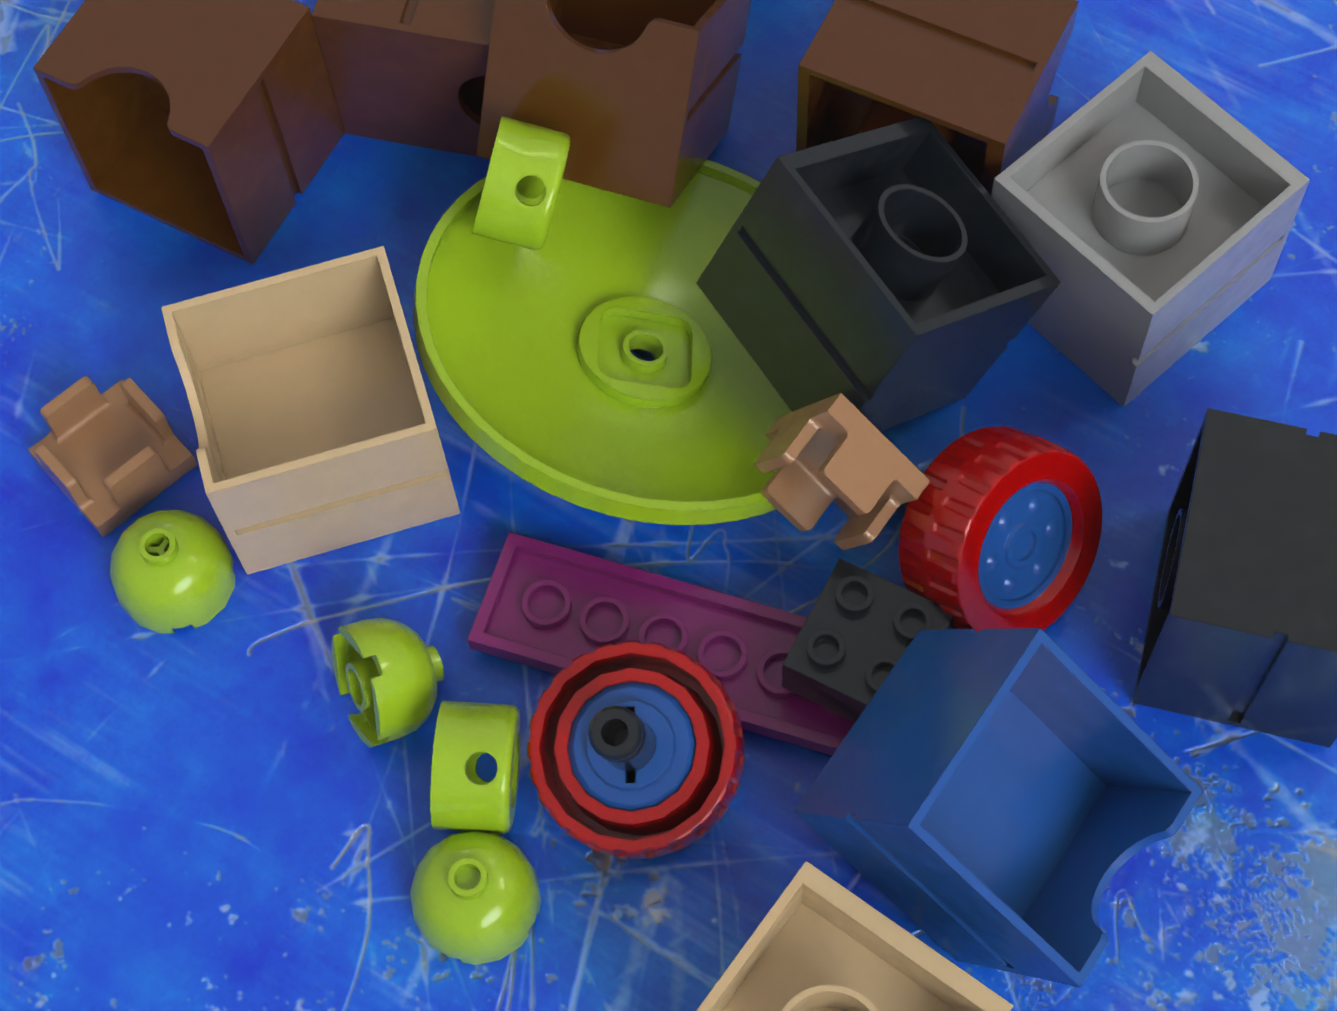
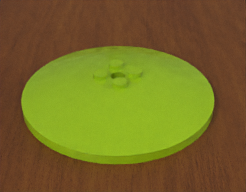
M706 160L670 208L562 179L547 238L540 250H532L472 234L486 177L458 197L435 226L421 256L414 291L413 323L421 361L436 394L453 419L475 443L497 462L543 491L577 506L613 517L655 524L709 525L739 521L776 510L768 499L762 495V488L776 469L763 474L754 463L771 442L765 436L767 431L778 417L792 411L696 284L761 182L722 164ZM530 175L520 179L516 185L518 191L523 196L530 198L539 196L545 188L540 178ZM643 349L649 351L656 360L644 361L638 359L631 353V350Z

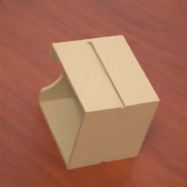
M384 246L161 307L171 350L186 390L195 423L199 448L196 449V455L205 493L247 575L461 514Z
M806 861L696 1011H1012L1014 1005Z

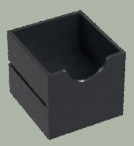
M921 117L778 156L696 282L792 412L842 393L880 432L965 398L1008 347V342L1018 335L1061 283L933 123Z
M1210 408L1207 409L1168 509L1132 703L1331 747L1337 738V435L1320 432L1318 437L1306 435V428Z

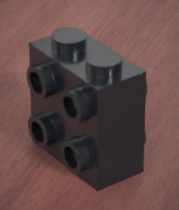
M839 559L782 664V687L856 722L918 631L952 629L953 617L944 612L939 604Z

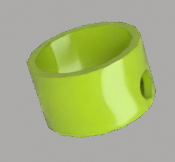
M504 116L501 117L472 234L532 250H540L544 246L569 153L570 137L568 134ZM528 175L536 176L543 181L545 188L539 196L533 198L525 197L517 189L518 181Z
M444 700L440 704L433 744L430 786L431 825L434 830H475L505 834L511 830L516 809L521 747V720L519 710L515 705ZM484 753L494 757L497 763V773L491 782L482 780L477 773V761Z

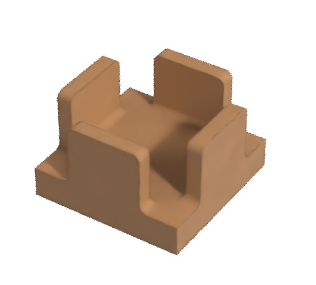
M88 376L79 379L41 408L40 414L50 428V433L28 449L37 464L103 538L197 466L193 455L174 435L161 410L130 377L125 381L121 379L102 394H100L96 385Z
M842 393L778 417L765 434L771 442L754 463L763 474L776 469L762 488V495L799 531L811 530L832 501L850 518L834 539V542L842 550L873 542L901 504L917 500L930 482Z

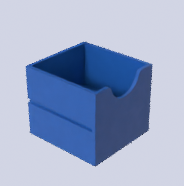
M1041 628L982 629L980 633L975 629L919 630L793 812L956 961L1081 988L1108 944V937L1099 926L1098 909L1102 895L1110 880L1123 864L1137 852L1152 843L1175 835L1203 790Z

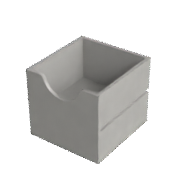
M1149 51L995 177L991 196L1061 282L1028 323L1121 406L1125 407L1271 279L1310 179L1156 54Z

